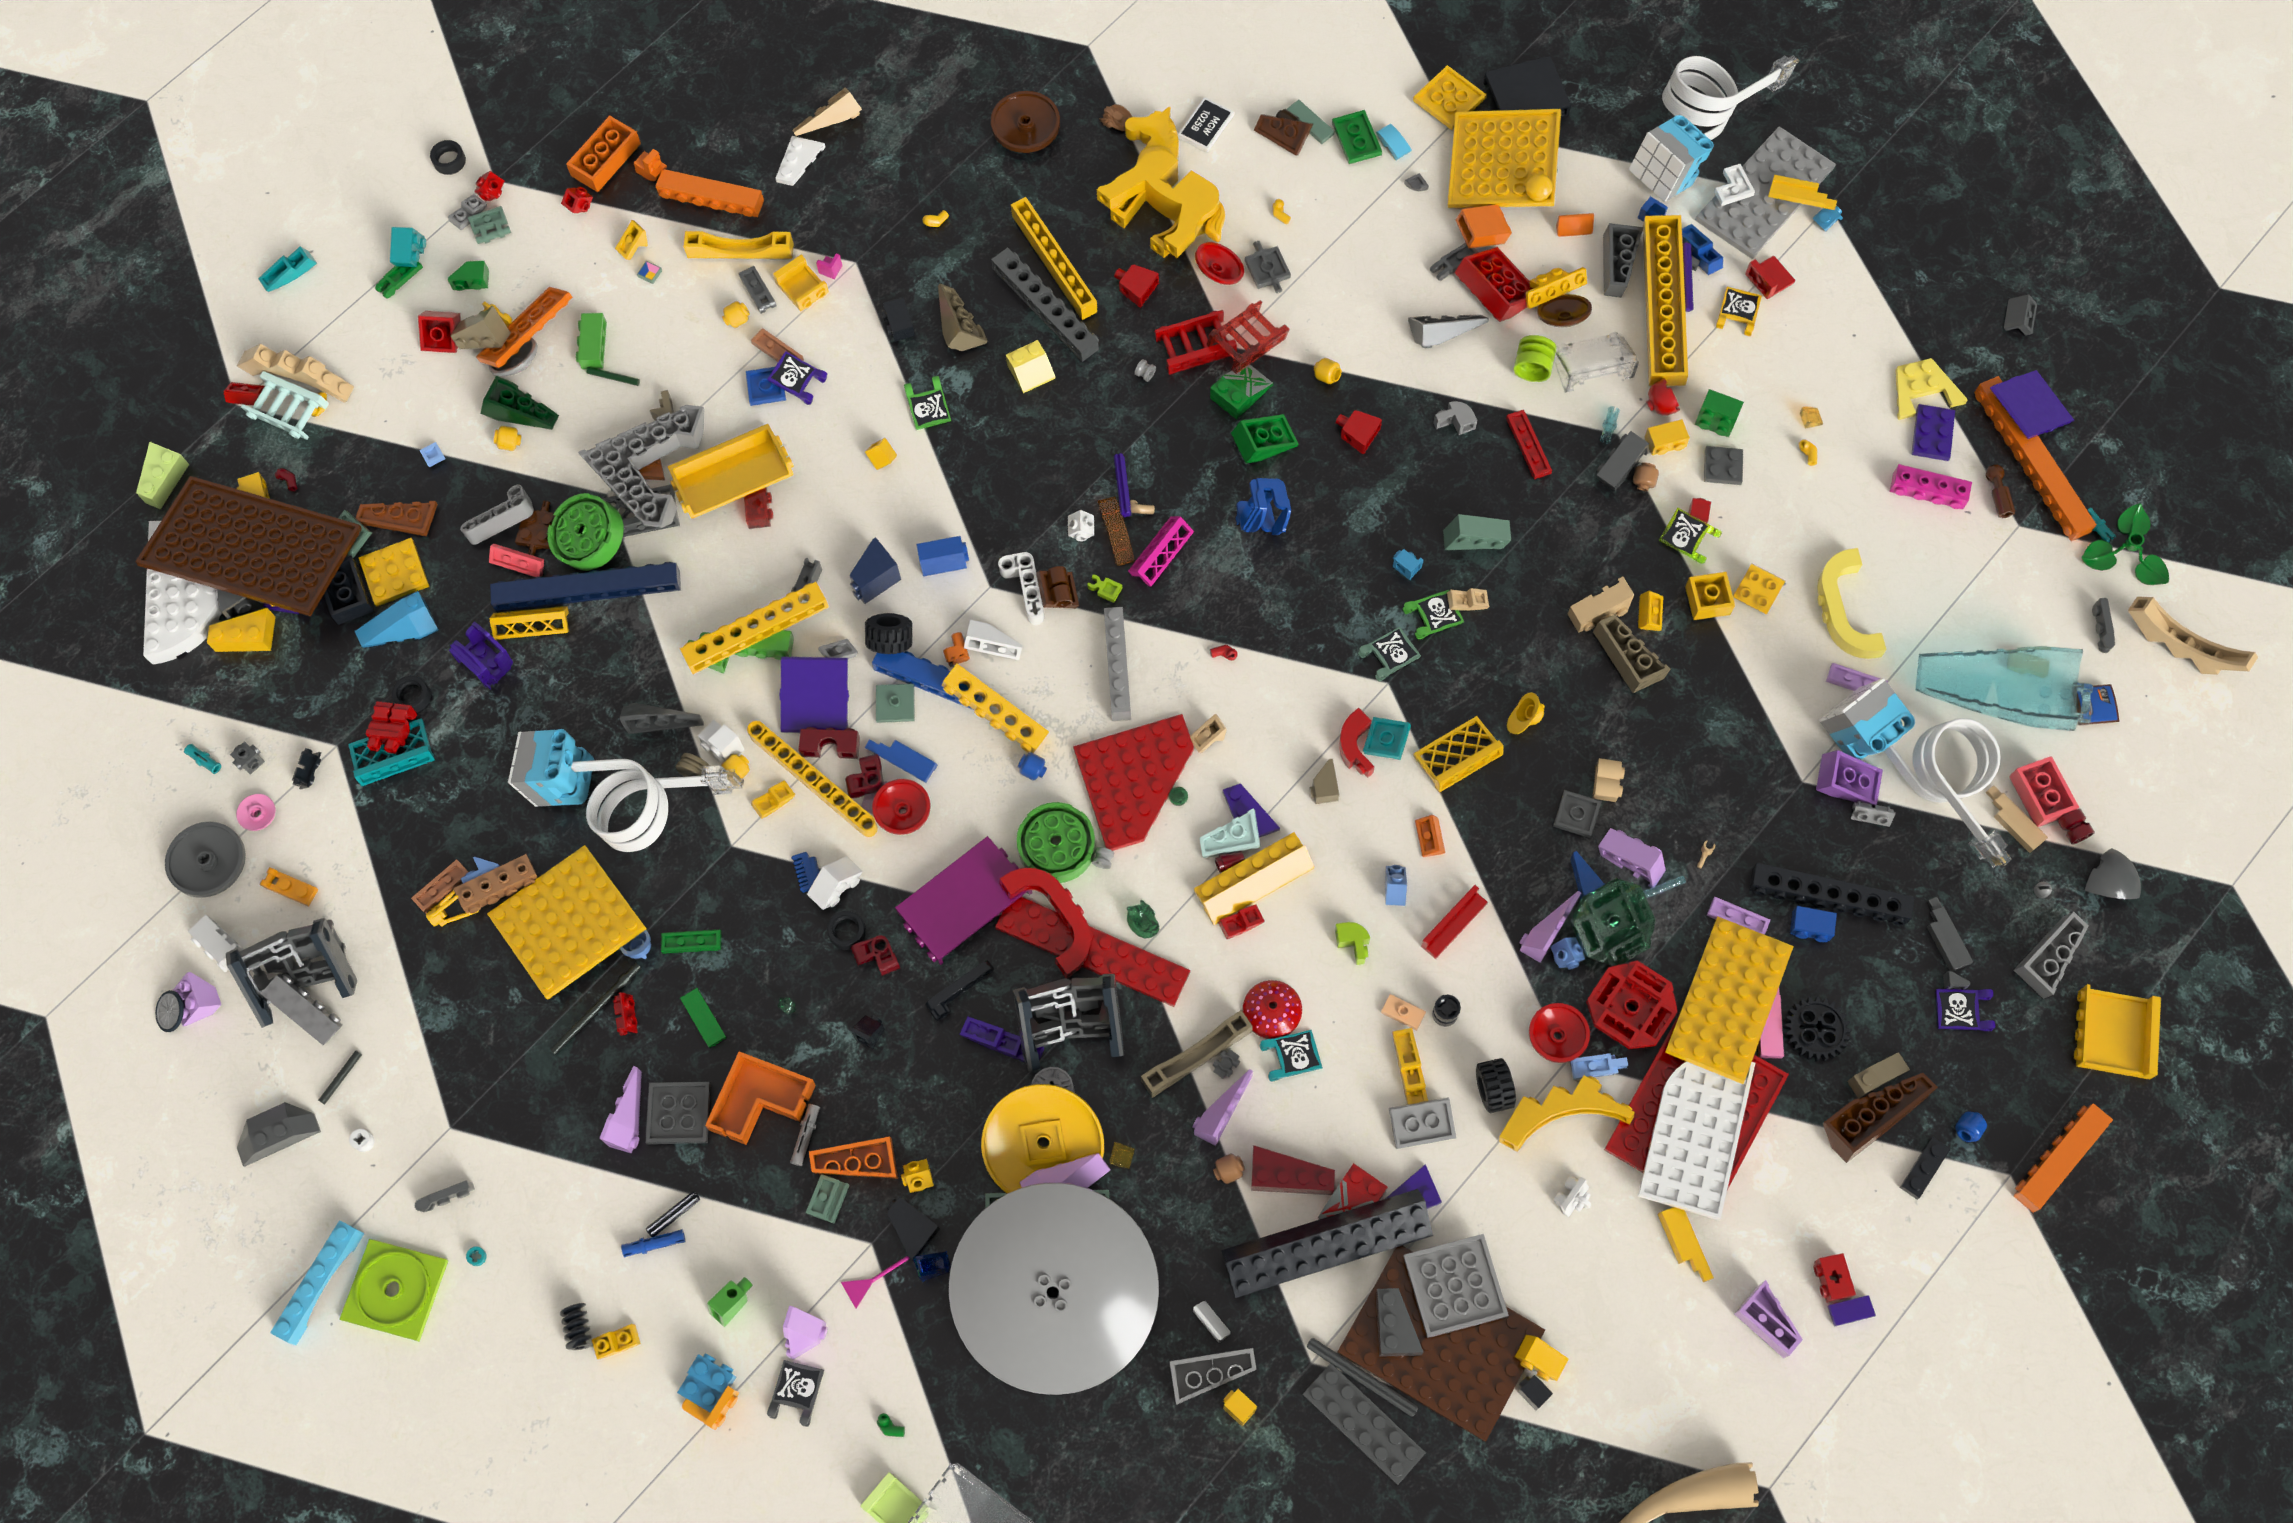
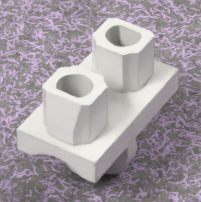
M1570 1176L1565 1183V1188L1571 1191L1569 1195L1566 1196L1559 1192L1554 1198L1555 1204L1562 1209L1563 1214L1567 1217L1571 1215L1574 1209L1580 1212L1583 1207L1586 1209L1591 1207V1203L1588 1201L1591 1195L1587 1192L1589 1186L1586 1184V1179L1582 1177L1578 1180Z

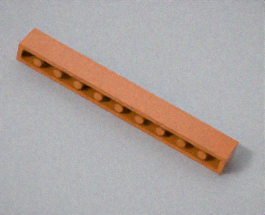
M1997 376L1980 383L1974 392L1977 401L1982 404L1985 413L1993 421L1996 430L2003 436L2005 444L2010 447L2015 459L2020 462L2024 473L2033 482L2034 488L2042 496L2045 505L2052 511L2054 519L2059 522L2064 534L2068 536L2070 541H2073L2091 533L2097 524L2039 436L2027 439L1990 390V387L2002 383L2001 378Z

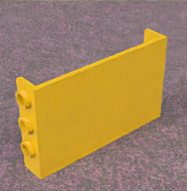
M765 424L667 467L673 478L670 483L674 491H677L675 493L679 502H682L680 504L684 513L688 512L691 519L793 476L791 468L794 465L790 457H787V451L782 446L779 436H775L769 424Z

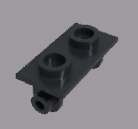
M307 748L301 752L298 764L304 766V768L296 767L292 778L293 785L300 786L299 789H305L313 784L315 779L313 775L320 765L322 752L312 754V750Z

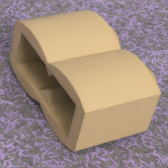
M1598 759L1595 770L1593 799L1616 802L1618 797L1622 796L1623 786H1620V779L1624 778L1625 773L1622 762Z

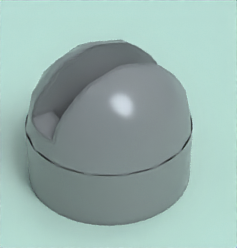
M2039 882L2034 887V893L2039 898H2046L2052 892V887L2048 882Z

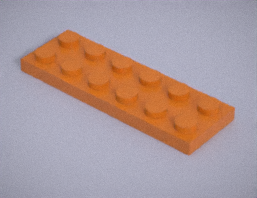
M548 287L507 326L511 334L501 348H484L476 358L479 362L497 368L504 366L507 360L512 355L518 353L519 349L529 342L532 336L544 327L545 323L554 318L556 313L565 307L573 297L567 291Z

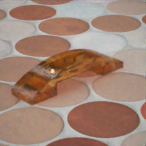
M1116 497L1098 500L1117 566L1135 562L1128 532Z

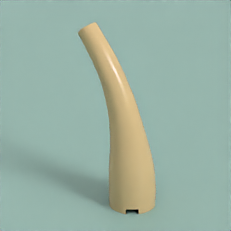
M1733 1463L1714 1467L1677 1480L1650 1495L1632 1509L1619 1523H1648L1665 1513L1758 1507V1500H1754V1494L1758 1493L1755 1471H1750L1753 1463Z

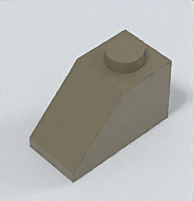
M1329 759L1313 779L1312 787H1309L1310 796L1315 799V804L1335 802L1339 799L1333 759Z

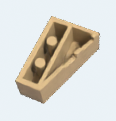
M1624 577L1619 578V583L1611 588L1608 586L1603 587L1604 592L1596 596L1590 595L1570 606L1568 616L1578 633L1593 629L1599 621L1612 615L1620 617L1628 612L1634 593Z

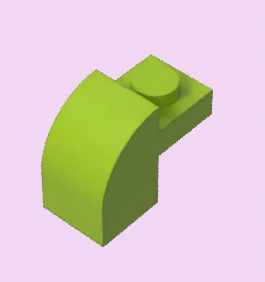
M1337 923L1335 934L1338 948L1353 946L1356 965L1364 964L1365 959L1368 957L1367 946L1363 945H1367L1370 942L1368 931L1358 923Z

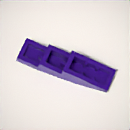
M967 1016L960 1036L1025 1062L1020 1036ZM1043 1046L1036 1048L1039 1060L1044 1051Z

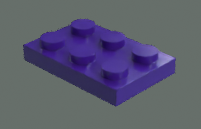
M1918 404L1912 455L1944 461L1950 460L1955 410Z

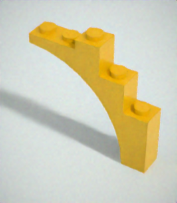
M1583 1075L1572 1095L1569 1094L1570 1092L1561 1086L1558 1088L1553 1085L1542 1106L1535 1098L1523 1096L1499 1136V1142L1518 1152L1524 1142L1534 1132L1556 1119L1576 1114H1600L1616 1118L1630 1125L1635 1112L1632 1111L1629 1105L1625 1103L1619 1104L1614 1101V1098L1609 1094H1601L1602 1085L1599 1084L1600 1082L1596 1078Z

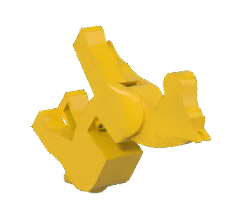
M1167 107L1163 112L1154 111V113L1147 117H1131L1126 120V137L1132 141L1141 140L1142 143L1146 144V147L1140 152L1134 168L1118 176L1113 182L1100 186L1097 189V200L1111 210V220L1124 229L1145 201L1158 212L1175 221L1174 225L1168 230L1153 235L1150 238L1151 249L1163 258L1170 253L1178 258L1195 241V238L1205 233L1215 242L1221 240L1225 210L1219 201L1217 187L1192 170L1172 188L1178 182L1179 140L1175 124L1170 118L1171 108Z

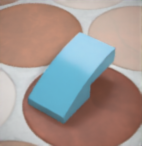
M1392 124L1376 132L1384 147L1389 148L1395 160L1412 151L1406 140Z

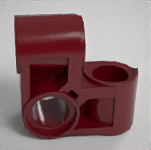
M878 754L859 758L862 773L851 774L845 778L850 798H860L864 795L877 793L884 785L882 766ZM873 779H878L875 784H870Z
M879 935L856 943L851 947L858 966L876 960L882 976L900 969L895 953L892 951L889 941L885 936ZM881 942L886 944L883 950L876 949L877 944Z

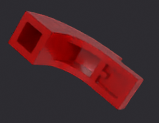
M1357 708L1343 724L1339 749L1343 762L1348 769L1356 765V770L1368 778L1374 773L1375 767L1360 752L1357 740L1370 729L1372 721L1360 708Z

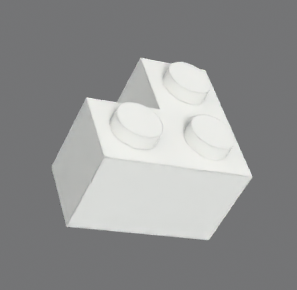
M715 720L698 735L702 748L707 752L711 750L714 753V758L720 763L725 762L732 754L739 756L744 751L739 737L726 725L721 726Z
M847 856L822 867L807 895L823 910L830 906L834 907L840 901L839 897L842 892L850 887L854 888L859 883V877L863 871Z

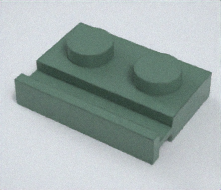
M821 1174L806 1214L834 1224L850 1185Z

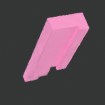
M1779 988L1758 1043V1055L1760 1058L1782 1059L1784 1057Z

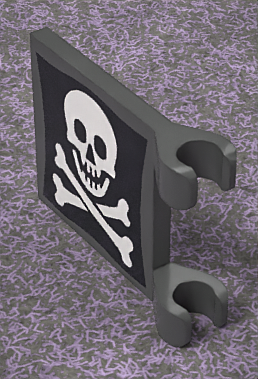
M784 1360L767 1415L770 1418L776 1419L780 1404L802 1409L800 1424L808 1427L824 1370Z

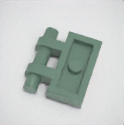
M502 206L468 217L474 235L481 233V236L475 237L478 244L483 242L486 244L492 239L503 238L506 234L511 233L509 226L502 228V225L508 224ZM494 228L497 229L496 231L487 233L488 230H491V229H494Z

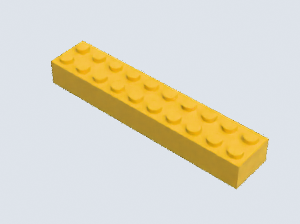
M1681 215L1645 216L1643 223L1649 386L1663 378L1667 381L1666 386H1686L1688 358Z

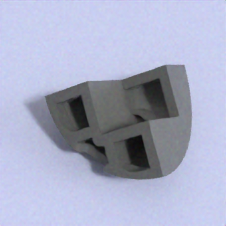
M2113 848L2106 851L2100 858V865L2097 869L2094 868L2092 870L2085 891L2118 899L2140 898L2141 882L2133 863L2124 854Z

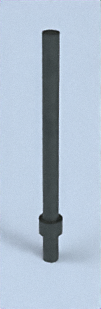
M635 963L625 974L622 973L617 978L618 981L550 1050L556 1055L624 985L627 986L631 982L630 979L641 967Z

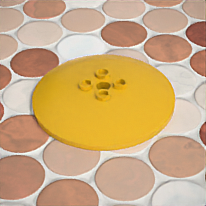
M1033 1084L1010 1092L995 1105L984 1125L981 1149L985 1166L991 1178L1004 1192L1010 1193L1022 1188L1020 1181L1036 1170L1050 1168L1060 1163H1068L1099 1153L1103 1158L1104 1135L1097 1115L1079 1095L1057 1085ZM1041 1137L1047 1138L1049 1145L1046 1147L1040 1146L1038 1139Z

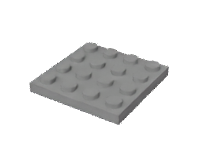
M1484 1234L1403 1255L1427 1338L1509 1316Z

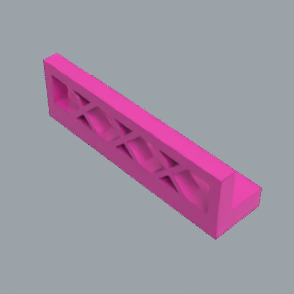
M1171 516L1128 572L1132 576H1139L1148 586H1152L1194 531L1181 516ZM1182 526L1187 532L1182 538H1179L1178 530ZM1170 540H1174V549L1172 551H1168ZM1159 554H1163L1164 562L1161 565H1157ZM1148 568H1153V576L1149 579L1144 573Z

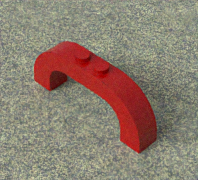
M1036 868L1017 869L1001 877L999 884L1009 899L1014 898L1021 892L1035 890L1044 894L1073 936L1072 946L1056 958L1055 964L1066 979L1072 976L1082 967L1088 956L1091 934L1089 925L1083 916L1084 911L1079 904L1075 905L1071 892L1067 888L1064 889L1051 874Z

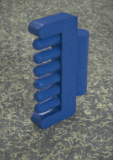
M803 852L791 857L794 861L793 864L797 865L794 867L796 874H798L797 878H801L798 882L800 883L799 886L802 893L810 890L820 872L816 857L809 858L808 853Z

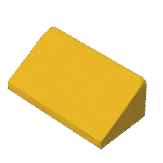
M1651 591L1642 593L1639 601L1638 628L1661 631L1663 596Z

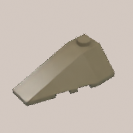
M939 284L942 332L946 345L951 349L964 351L986 344L988 341L980 325H976L973 322L974 316L964 309V302L954 288Z

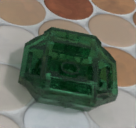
M1615 878L1583 896L1570 922L1586 957L1616 966L1650 949L1656 919L1642 887L1638 884ZM1613 917V922L1610 924L1609 921Z

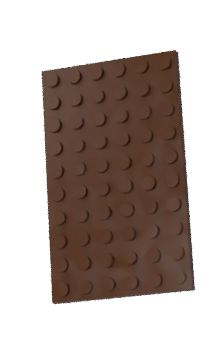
M190 476L135 562L140 567L311 616L362 528L361 525Z

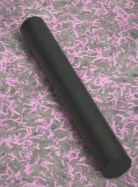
M355 1050L318 1101L324 1105L362 1056L361 1053Z

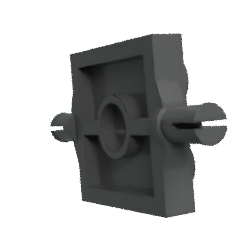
M1255 241L1253 246L1256 252L1246 256L1245 263L1257 289L1273 285L1275 293L1278 294V292L1280 293L1283 290L1279 282L1291 278V273L1278 246L1263 249L1260 241Z

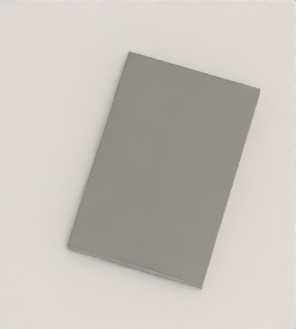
M1449 1097L1389 1108L1396 1149L1456 1138Z

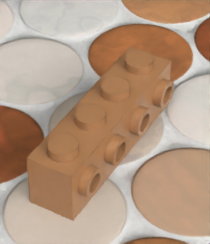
M525 854L453 889L455 894L458 895V900L466 914L475 913L481 907L487 904H494L500 898L511 896L517 890L535 883L538 876L530 859Z

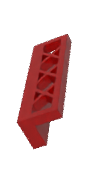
M1476 885L1466 893L1423 939L1421 947L1434 959L1440 956L1488 904L1478 894L1479 888Z

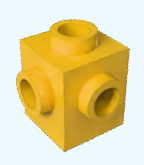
M927 1159L912 1161L903 1165L904 1174H901L903 1185H908L910 1193L920 1192L934 1186Z

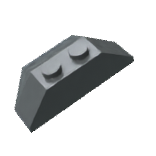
M284 1102L246 1120L237 1146L242 1165L244 1167L320 1133L321 1130L314 1113Z

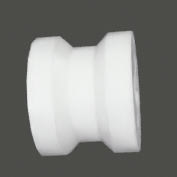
M364 1129L355 1130L349 1138L351 1146L360 1152L369 1151L375 1142L373 1135Z

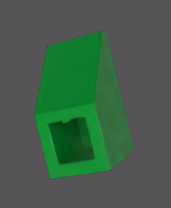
M467 261L448 277V282L452 289L457 291L488 288L489 269L485 261Z

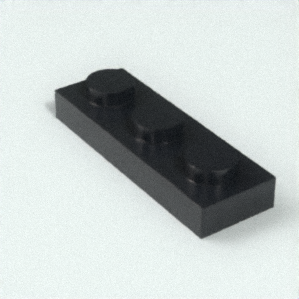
M1934 1137L1930 1138L1899 1188L1918 1200L1947 1156L1950 1148Z

